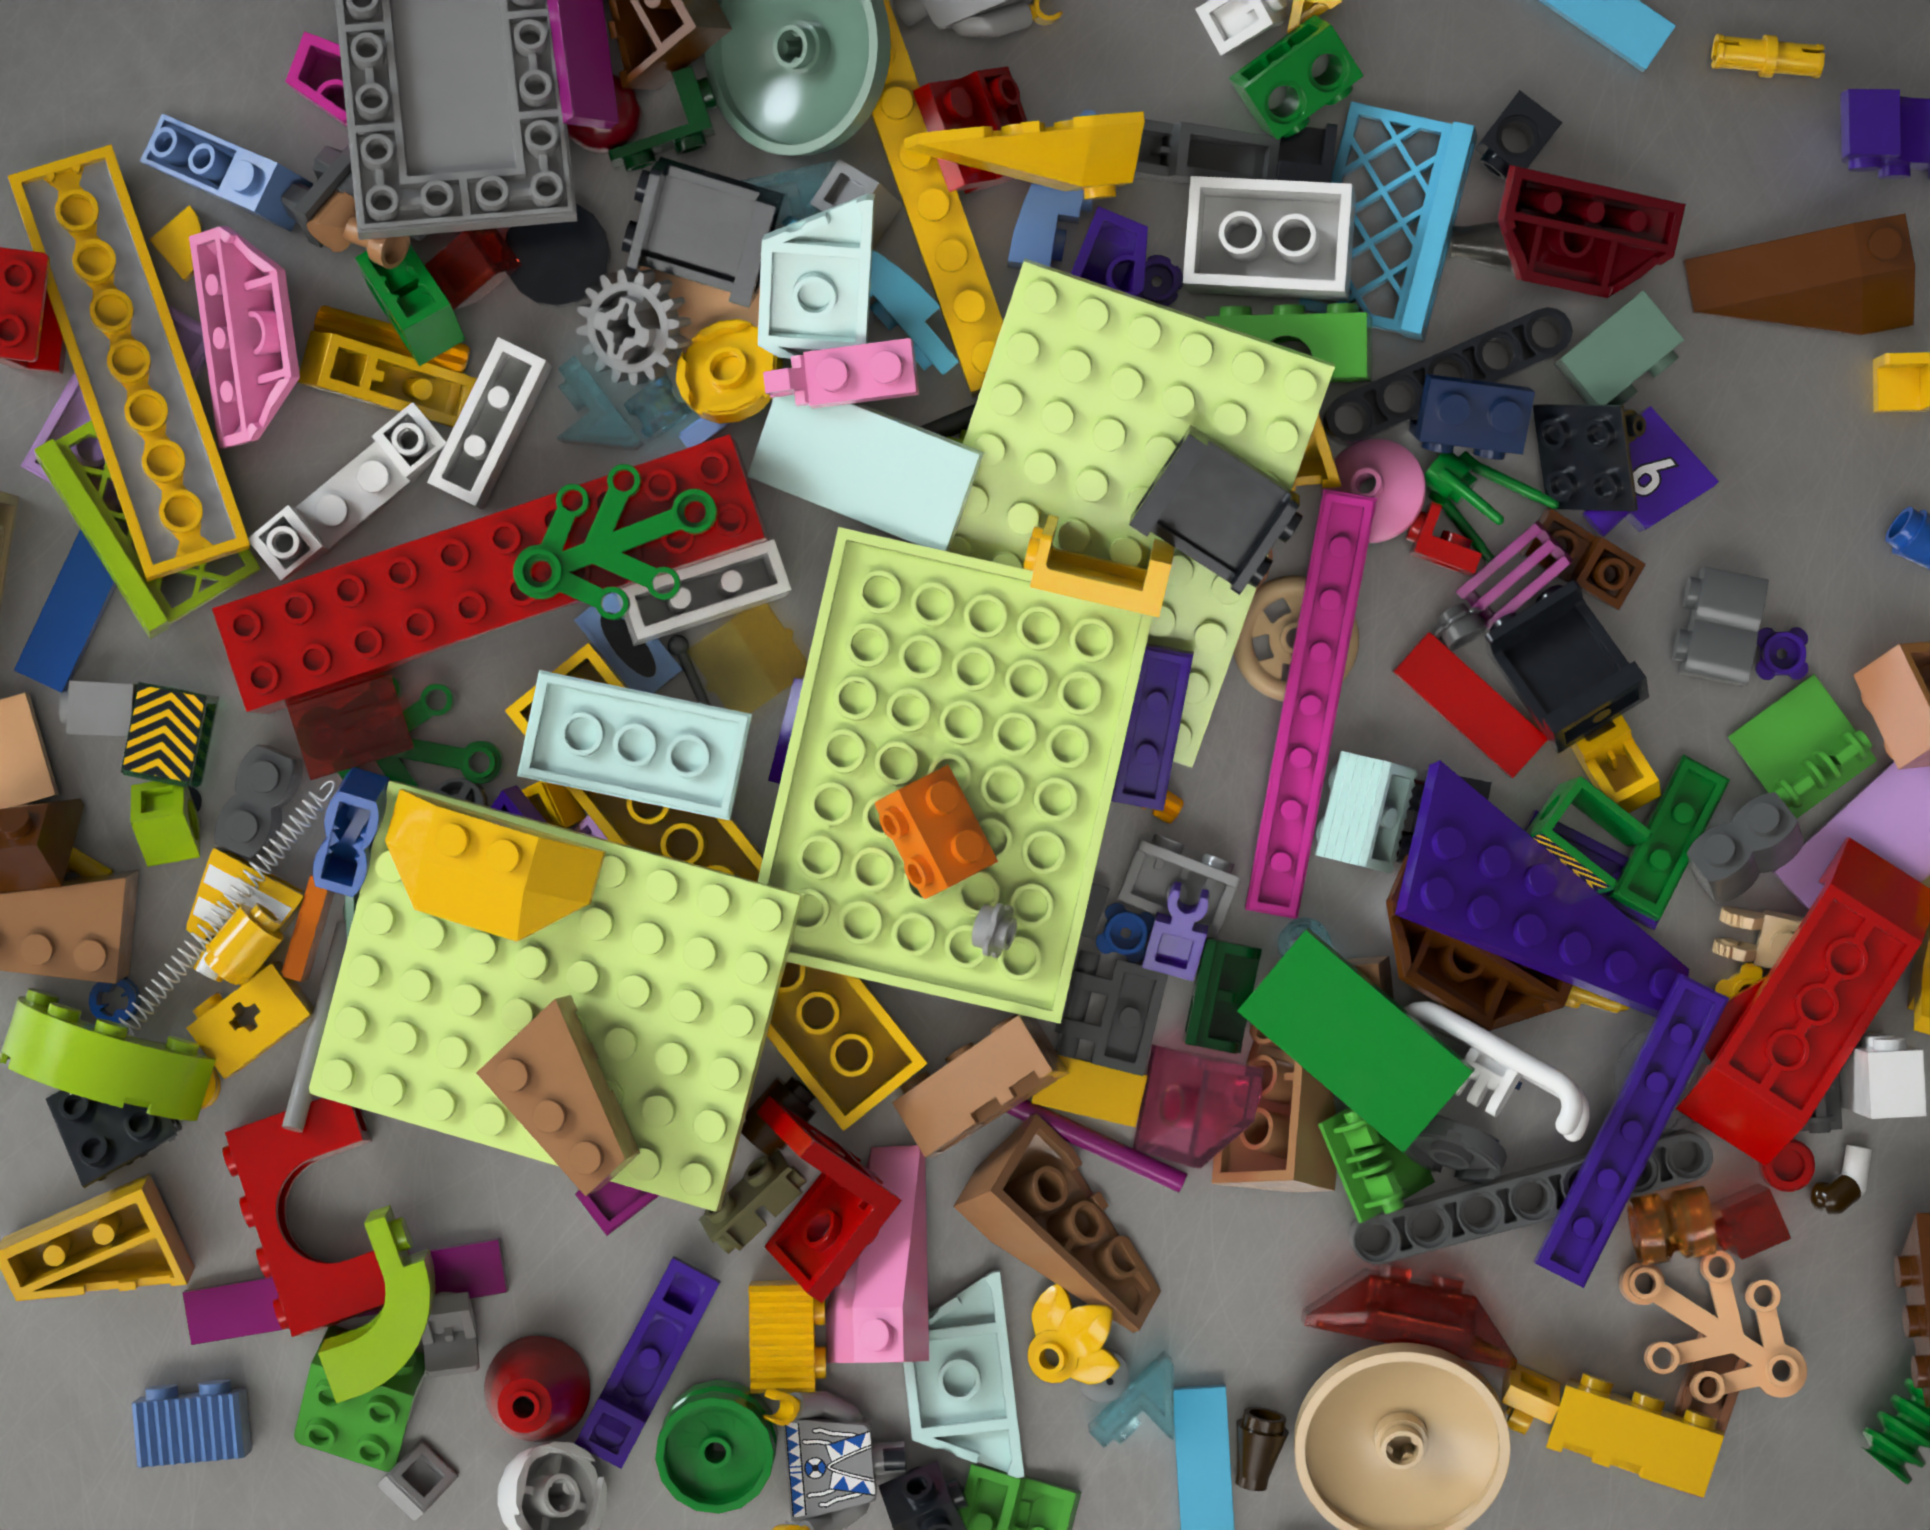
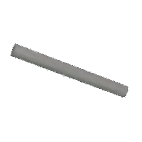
M337 922L284 1116L282 1127L290 1131L303 1132L313 1095L309 1094V1086L347 944L345 922Z

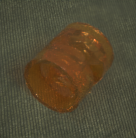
M1704 1186L1673 1190L1670 1198L1666 1200L1658 1193L1628 1199L1627 1214L1630 1235L1636 1259L1641 1267L1671 1262L1673 1254L1679 1252L1685 1259L1716 1254L1717 1239L1714 1218Z

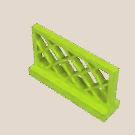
M90 420L56 441L51 439L34 449L36 460L150 640L169 629V625L261 571V567L248 549L237 553L245 566L228 576L206 572L207 563L199 565L198 570L189 568L176 572L196 577L192 597L171 608L160 591L164 577L156 579V582L154 580L146 581L138 555L132 547L133 540L130 531L128 530L126 537L117 521L126 522L124 514L109 510L103 501L108 480L112 481L106 462L104 470L81 465L71 450V447L88 437L98 439L92 421ZM88 475L101 478L98 491ZM203 579L216 582L200 592Z

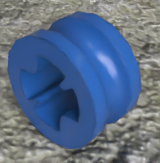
M127 977L117 984L98 982L93 986L89 994L90 1010L96 1019H105L116 1023H122L119 1021V1018L125 1022L129 1021L131 1017L125 1010H128L133 1015L137 1014L138 1009L132 1005V1002L141 1007V998L138 997L139 994L141 995L140 990L134 981ZM116 986H119L125 991L121 994V997L128 996L127 1008L117 1009L113 1015L105 1009L110 1004H103L102 996L104 992H112Z

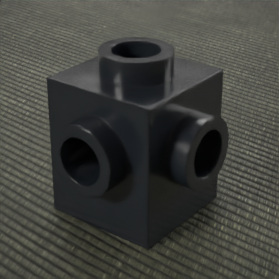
M938 1460L925 1466L913 1468L902 1476L878 1485L894 1530H967L960 1511L969 1506L957 1476L947 1479Z

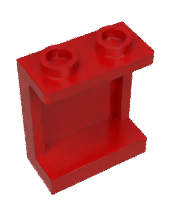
M0 247V363L11 368L63 374L66 346L46 290L50 256L46 253Z

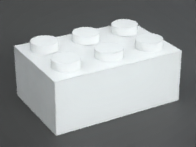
M1190 176L1183 285L1189 293L1349 301L1356 192L1353 184Z

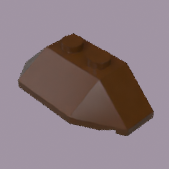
M1408 855L1405 856L1386 900L1400 980L1487 1031L1520 1022L1565 1006L1573 986L1572 984L1395 915Z

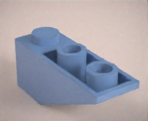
M163 113L140 159V162L290 232L296 221L288 216L281 202V196L293 183H301L309 188L314 184L275 161Z

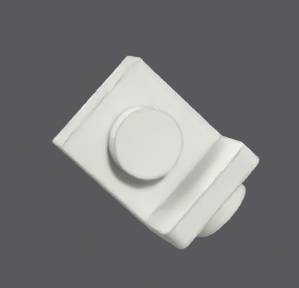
M1209 0L1195 9L1221 56L1233 52L1271 27L1280 26L1289 20L1284 9L1287 6L1286 0Z

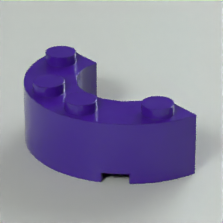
M1847 89L1840 94L1841 161L1848 165V171L1867 172L1878 170V179L1882 180L1906 179L1911 177V171H1928V179L1930 180V99L1900 96V89Z

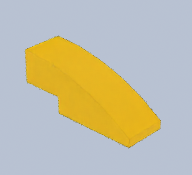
M1622 715L1570 746L1592 785L1628 813L1661 796L1659 779L1632 738L1631 729Z

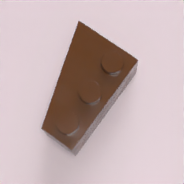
M608 0L613 21L607 22L611 39H617L624 67V70L619 72L622 89L660 90L673 79L671 72L689 66L732 30L717 0Z

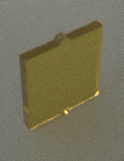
M768 603L744 610L687 650L708 681L706 689L709 692H715L726 709L749 714L790 687L794 677L803 678L808 662L792 640L794 636L793 630L783 627Z

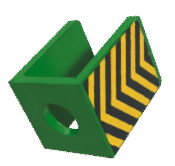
M1582 776L1563 782L1557 786L1525 832L1599 894L1614 890L1618 881L1555 833L1552 829L1569 805L1573 804L1627 847L1649 841L1653 833Z

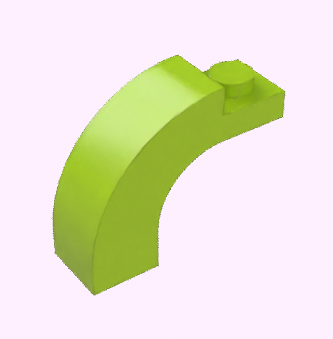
M391 1205L370 1211L364 1223L385 1282L386 1296L384 1307L374 1319L362 1327L325 1339L318 1352L336 1404L370 1392L393 1377L413 1355L422 1338L433 1307L435 1272L430 1249L408 1255L407 1250L413 1248L409 1228L403 1217L395 1219Z

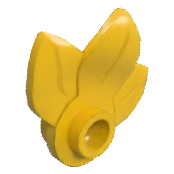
M1058 1284L1049 1287L1041 1294L1031 1314L1036 1336L1029 1344L1027 1352L1028 1363L1033 1373L1039 1379L1048 1383H1061L1072 1378L1091 1385L1104 1382L1110 1378L1121 1366L1117 1358L1103 1347L1111 1331L1112 1307L1107 1305H1083L1073 1308L1067 1290ZM1046 1349H1053L1057 1352L1059 1356L1058 1366L1048 1363L1045 1358Z

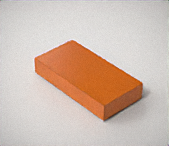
M310 875L281 971L282 977L299 982L309 980L335 892L316 887L313 875Z

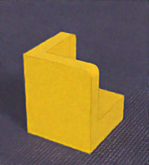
M1930 352L1885 353L1873 359L1874 413L1930 411Z

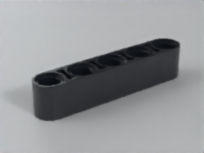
M1541 308L1343 394L1335 399L1324 413L1323 425L1326 434L1333 442L1349 446L1417 418L1426 374L1433 375L1434 368L1438 364L1448 363L1453 365L1459 371L1460 378L1497 383L1545 362L1568 346L1573 332L1571 321L1565 313L1556 308ZM1536 321H1548L1555 326L1558 340L1554 347H1541L1534 341L1532 327ZM1498 342L1505 346L1509 353V362L1506 368L1493 369L1485 363L1482 353L1486 343ZM1397 384L1407 388L1412 399L1411 406L1407 411L1400 413L1388 408L1384 400V392L1388 386ZM1352 406L1360 412L1363 424L1359 432L1347 434L1339 430L1334 419L1338 408Z

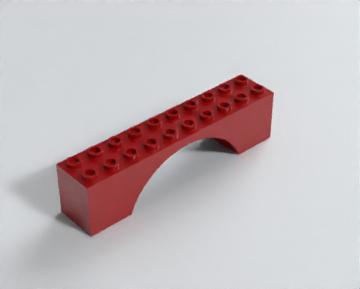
M731 434L633 466L641 475V488L636 495L628 498L614 530H619L673 508V503L680 493L689 489H699L708 493L717 506V519L708 531L701 534H689L684 530H679L622 553L655 568L669 567L677 571L770 540L750 479L747 477L748 473L741 452ZM629 471L619 472L614 480L615 487L619 491H628L634 485V476ZM608 475L579 484L589 493L591 503L588 511L583 516L575 518L563 551L585 542L609 488L607 484ZM579 491L568 492L563 499L564 507L568 511L578 510L583 504L581 493ZM558 492L212 608L246 712L270 714L368 681L397 666L462 641L582 602L561 592L549 599H535L524 594L514 580L513 568L518 555L527 547L542 543L557 509L556 495ZM699 502L689 504L685 511L687 520L692 523L702 521L706 515L705 506ZM538 562L534 565L532 576L535 581L542 583L551 577L552 569L547 562ZM594 564L571 572L602 589L606 587H618L621 589L636 584Z

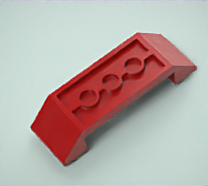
M1846 837L1818 882L1824 885L1822 891L1710 1065L1701 1064L1675 1106L1676 1110L1764 1166H1767L1806 1125L1922 944L1930 923V888L1850 837Z

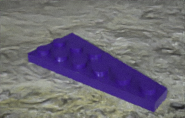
M1441 760L1429 765L1395 915L1656 1018L1678 973L1688 977L1690 969Z

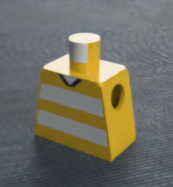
M224 847L213 848L186 924L188 932H193L202 939L211 942L197 924L217 934L214 928L204 919L206 916L216 924L223 926L222 922L210 909L230 918L217 903V901H220L236 911V908L223 893L243 903L241 898L230 888V885L247 895L250 894L236 878L238 877L249 885L256 887L253 881L243 872V870H246L263 880L261 875L250 865V861ZM261 871L265 881L261 882L254 879L259 889L248 887L252 897H245L243 895L242 897L245 899V905L251 908L256 903H259L272 911L282 922L278 929L283 935L299 914L305 891L273 873L267 874ZM205 944L206 952H201L199 955L200 959L196 961L193 968L212 980L222 982L223 978L215 973L204 960V957L210 951L208 944Z

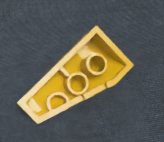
M1144 111L1072 117L1073 120L1053 123L1054 126L1045 127L1044 122L1030 121L1002 126L1001 130L993 131L992 126L922 132L904 138V147L908 151L1065 192L1083 190L1084 200L1116 197V187L1133 183L1145 124Z

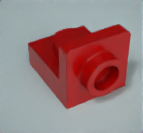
M1433 501L1430 502L1425 512L1421 511L1407 530L1405 539L1413 542L1409 555L1466 576L1475 574L1482 553L1471 550L1473 541L1459 534L1443 530L1440 538L1433 536L1432 533L1442 505Z

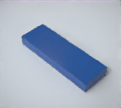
M81 529L14 668V671L61 693L68 690L69 680L72 681L116 588L114 581Z

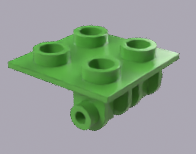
M1815 674L1727 736L1768 793L1776 792L1796 819L1877 761L1870 751L1873 746L1868 737L1861 730L1856 732Z
M1350 1107L1318 1124L1359 1223H1363L1383 1211L1385 1214L1403 1208L1405 1206L1404 1199L1435 1183L1430 1170L1412 1161Z

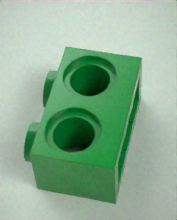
M1313 15L1228 79L1259 127L1278 140L1282 136L1290 137L1304 129L1310 122L1309 116L1324 105H1333L1346 98L1353 90L1352 85L1364 75L1333 26ZM1327 54L1329 61L1326 70L1320 76L1313 77L1312 66L1314 61L1319 56ZM1285 86L1286 94L1283 102L1278 107L1269 109L1268 101L1271 93L1276 88Z
M409 245L404 260L393 269H386L372 262L368 257L367 251L355 257L372 296L419 366L466 340L451 304L411 245Z

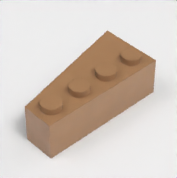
M139 869L121 871L115 874L75 877L64 880L62 887L0 893V971L117 984L130 974Z

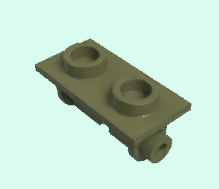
M777 1149L771 1157L761 1156L754 1160L746 1169L744 1177L731 1190L725 1192L721 1210L714 1212L705 1209V1214L699 1218V1221L709 1239L713 1243L716 1241L727 1254H730L735 1248L741 1251L747 1243L767 1226L766 1221L756 1210L763 1205L774 1217L778 1216L803 1193L800 1187L807 1180L794 1166H789L781 1151Z

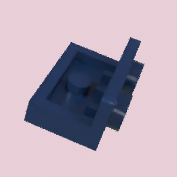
M1426 374L1418 420H1410L1408 431L1418 441L1422 442V448L1434 452L1453 453L1454 446L1474 448V455L1494 460L1505 459L1506 453L1523 455L1535 391L1530 387Z

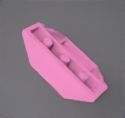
M219 226L189 236L218 449H227L259 440L299 380L300 373L285 269L229 226Z

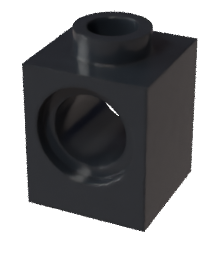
M1519 90L1476 146L1475 150L1483 155L1479 161L1492 174L1505 180L1509 165L1528 168L1563 122ZM1510 127L1521 129L1528 138L1527 150L1522 153H1514L1506 149L1502 142V131Z

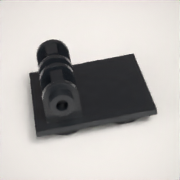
M1533 405L1544 490L1546 495L1559 502L1557 509L1637 511L1638 506L1629 443L1645 433V418L1642 415H1638L1635 410H1624V405Z
M62 1090L46 1098V1102L83 1188L98 1180L106 1179L107 1175L125 1165H131L139 1157L147 1156L148 1152L167 1141L172 1142L178 1136L177 1132L182 1130L178 1119L150 1115L146 1113L148 1109L146 1107L124 1103L123 1108L75 1094L70 1095V1093Z

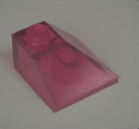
M1152 1044L1147 1070L1148 1076L1141 1102L1133 1149L1192 1168L1201 1169L1255 1121L1257 1105L1262 1096L1264 1068L1235 1060Z

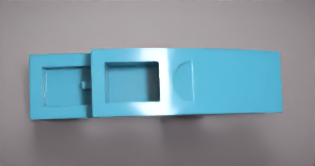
M789 215L781 223L785 227L802 220V218ZM873 249L870 298L873 296L876 301L870 305V309L889 331L898 325L913 340L915 361L924 371L933 365L942 375L946 374L959 360L925 322L941 306L902 269Z

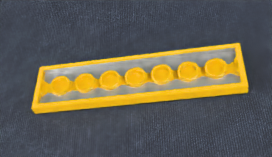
M112 144L8 175V180L32 250L43 252L50 256L46 290L146 581L155 580L251 549Z

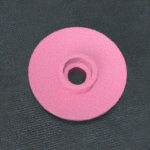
M1369 439L1351 445L1334 459L1342 487L1326 489L1377 498L1369 543H1380L1393 539L1413 524L1421 512L1425 501L1426 480L1420 463L1407 448L1390 440ZM1368 478H1375V488L1369 493H1361V484Z

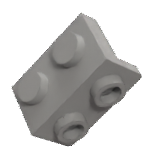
M1154 834L1151 843L1139 840L1117 900L1153 914L1160 912L1171 915L1167 907L1170 888L1174 882L1182 883L1179 898L1186 905L1196 904L1199 901L1202 889L1209 890L1210 899L1207 913L1196 923L1209 926L1207 934L1218 938L1236 888H1239L1242 878L1231 874L1235 864L1204 853L1201 862L1181 855L1184 848L1183 844Z

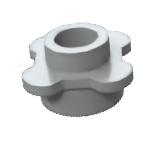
M997 903L995 907L985 904L980 909L972 931V945L981 948L983 955L988 957L991 955L994 958H998L1003 949L1008 950L1017 929V920L1012 918L1013 907Z

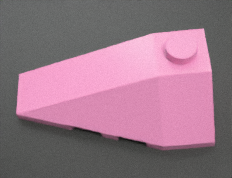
M918 1145L872 1147L866 1168L874 1172L883 1181L882 1186L897 1195L902 1201L879 1229V1233L874 1241L865 1247L848 1269L843 1281L830 1293L826 1307L827 1363L929 1361L925 1157Z

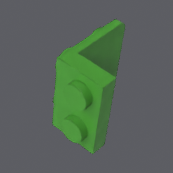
M336 1325L330 1326L310 1365L294 1438L301 1445L389 1472L399 1460L411 1409L426 1376L424 1354L414 1351L406 1364L384 1384L370 1392L336 1404L318 1352L325 1339L351 1330Z

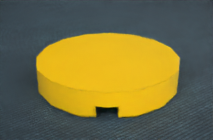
M741 319L718 321L701 329L691 339L693 344L688 348L686 354L682 351L677 361L676 383L683 400L698 416L719 424L740 422L759 413L773 399L770 398L769 394H765L763 372L783 368L782 358L758 346V327L753 326L751 322Z

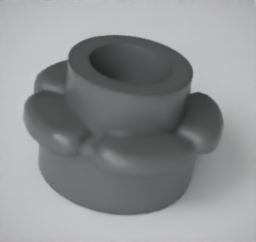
M1465 603L1449 608L1437 619L1441 626L1436 630L1435 637L1443 640L1449 650H1456L1479 637L1486 629L1479 617L1482 610L1479 607L1468 609Z

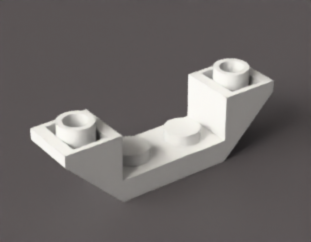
M414 402L409 404L371 436L375 440L374 443L298 506L292 507L287 505L248 538L249 543L281 581L289 578L338 546L414 483L442 452L446 444L445 439Z

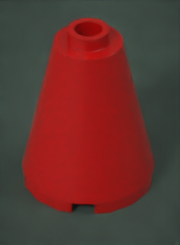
M547 1336L520 1337L503 1347L489 1365L484 1382L487 1408L495 1422L513 1437L529 1442L554 1440L572 1430L586 1412L590 1399L589 1370L580 1354L561 1339Z

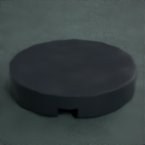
M577 203V221L510 227L506 233L503 256L507 274L517 289L537 304L560 308L578 303L588 298L585 292L586 289L601 285L600 276L608 273L611 251L606 232L594 214Z

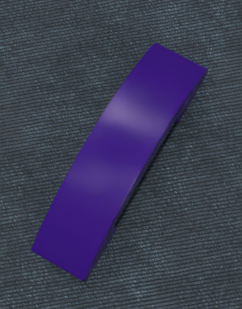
M673 1256L574 1444L622 1469L721 1282L720 1280Z

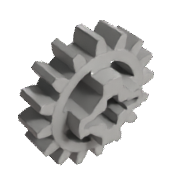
M624 268L619 269L618 274L616 272L603 274L600 276L601 285L588 287L585 291L592 304L578 306L577 309L578 313L587 318V325L576 328L577 334L589 337L590 343L582 349L583 355L596 353L599 359L594 370L599 373L612 368L611 378L612 382L615 383L629 379L631 385L647 383L648 379L652 381L667 376L666 368L677 366L679 359L678 354L674 350L687 347L690 342L686 337L680 335V328L691 324L690 318L678 316L677 309L685 303L684 298L671 299L668 293L673 283L670 280L655 283V271L652 269L637 273ZM627 291V296L620 297L618 306L611 305L618 295ZM648 347H655L654 352L647 359L639 361L640 356L647 355Z

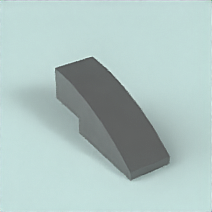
M1145 119L1134 178L1190 185V176L1275 180L1280 139L1277 140L1268 135L1181 121L1172 124Z

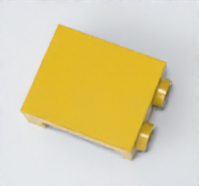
M1048 514L1044 528L1034 526L1023 569L1033 571L1030 583L1031 588L1154 617L1160 616L1175 547L1164 540L1154 538L1148 567L1144 569L1054 547L1053 541L1059 519L1057 516Z

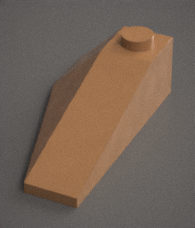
M1251 1024L1249 1033L1253 1043L1245 1067L1237 1066L1232 1083L1238 1085L1229 1115L1221 1114L1216 1129L1212 1184L1293 1193L1335 1191L1337 1169L1318 1126L1319 1123L1336 1114L1333 1093Z
M1035 1113L1029 1116L976 1167L953 1207L998 1247L1087 1304L1112 1307V1320L1132 1333L1140 1331L1161 1290L1130 1239L1126 1236H1119L1104 1212V1209L1109 1205L1101 1192L1093 1193L1081 1175L1078 1167L1083 1163L1073 1147Z

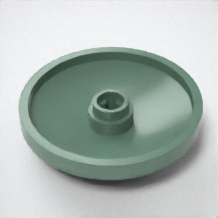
M717 0L732 30L705 51L707 76L714 99L722 115L742 138L755 147L769 153L787 156H809L824 153L838 147L851 138L865 124L879 101L889 68L890 28L883 0Z

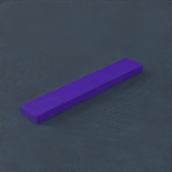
M1678 973L1533 1261L1535 1264L1582 1288L1585 1287L1729 1000L1728 997Z

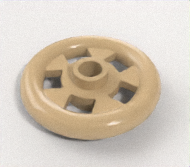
M1302 575L1278 577L1267 581L1258 588L1253 596L1233 653L1236 664L1244 678L1260 693L1282 702L1287 682L1281 679L1282 665L1284 663L1290 665L1293 650L1286 642V635L1291 629L1297 628L1306 576ZM1283 598L1289 606L1291 613L1281 616L1273 624L1264 613V610L1273 602ZM1356 617L1354 618L1343 681L1352 670L1358 654L1359 629ZM1267 634L1269 635V646L1274 656L1259 661L1254 651L1253 638Z

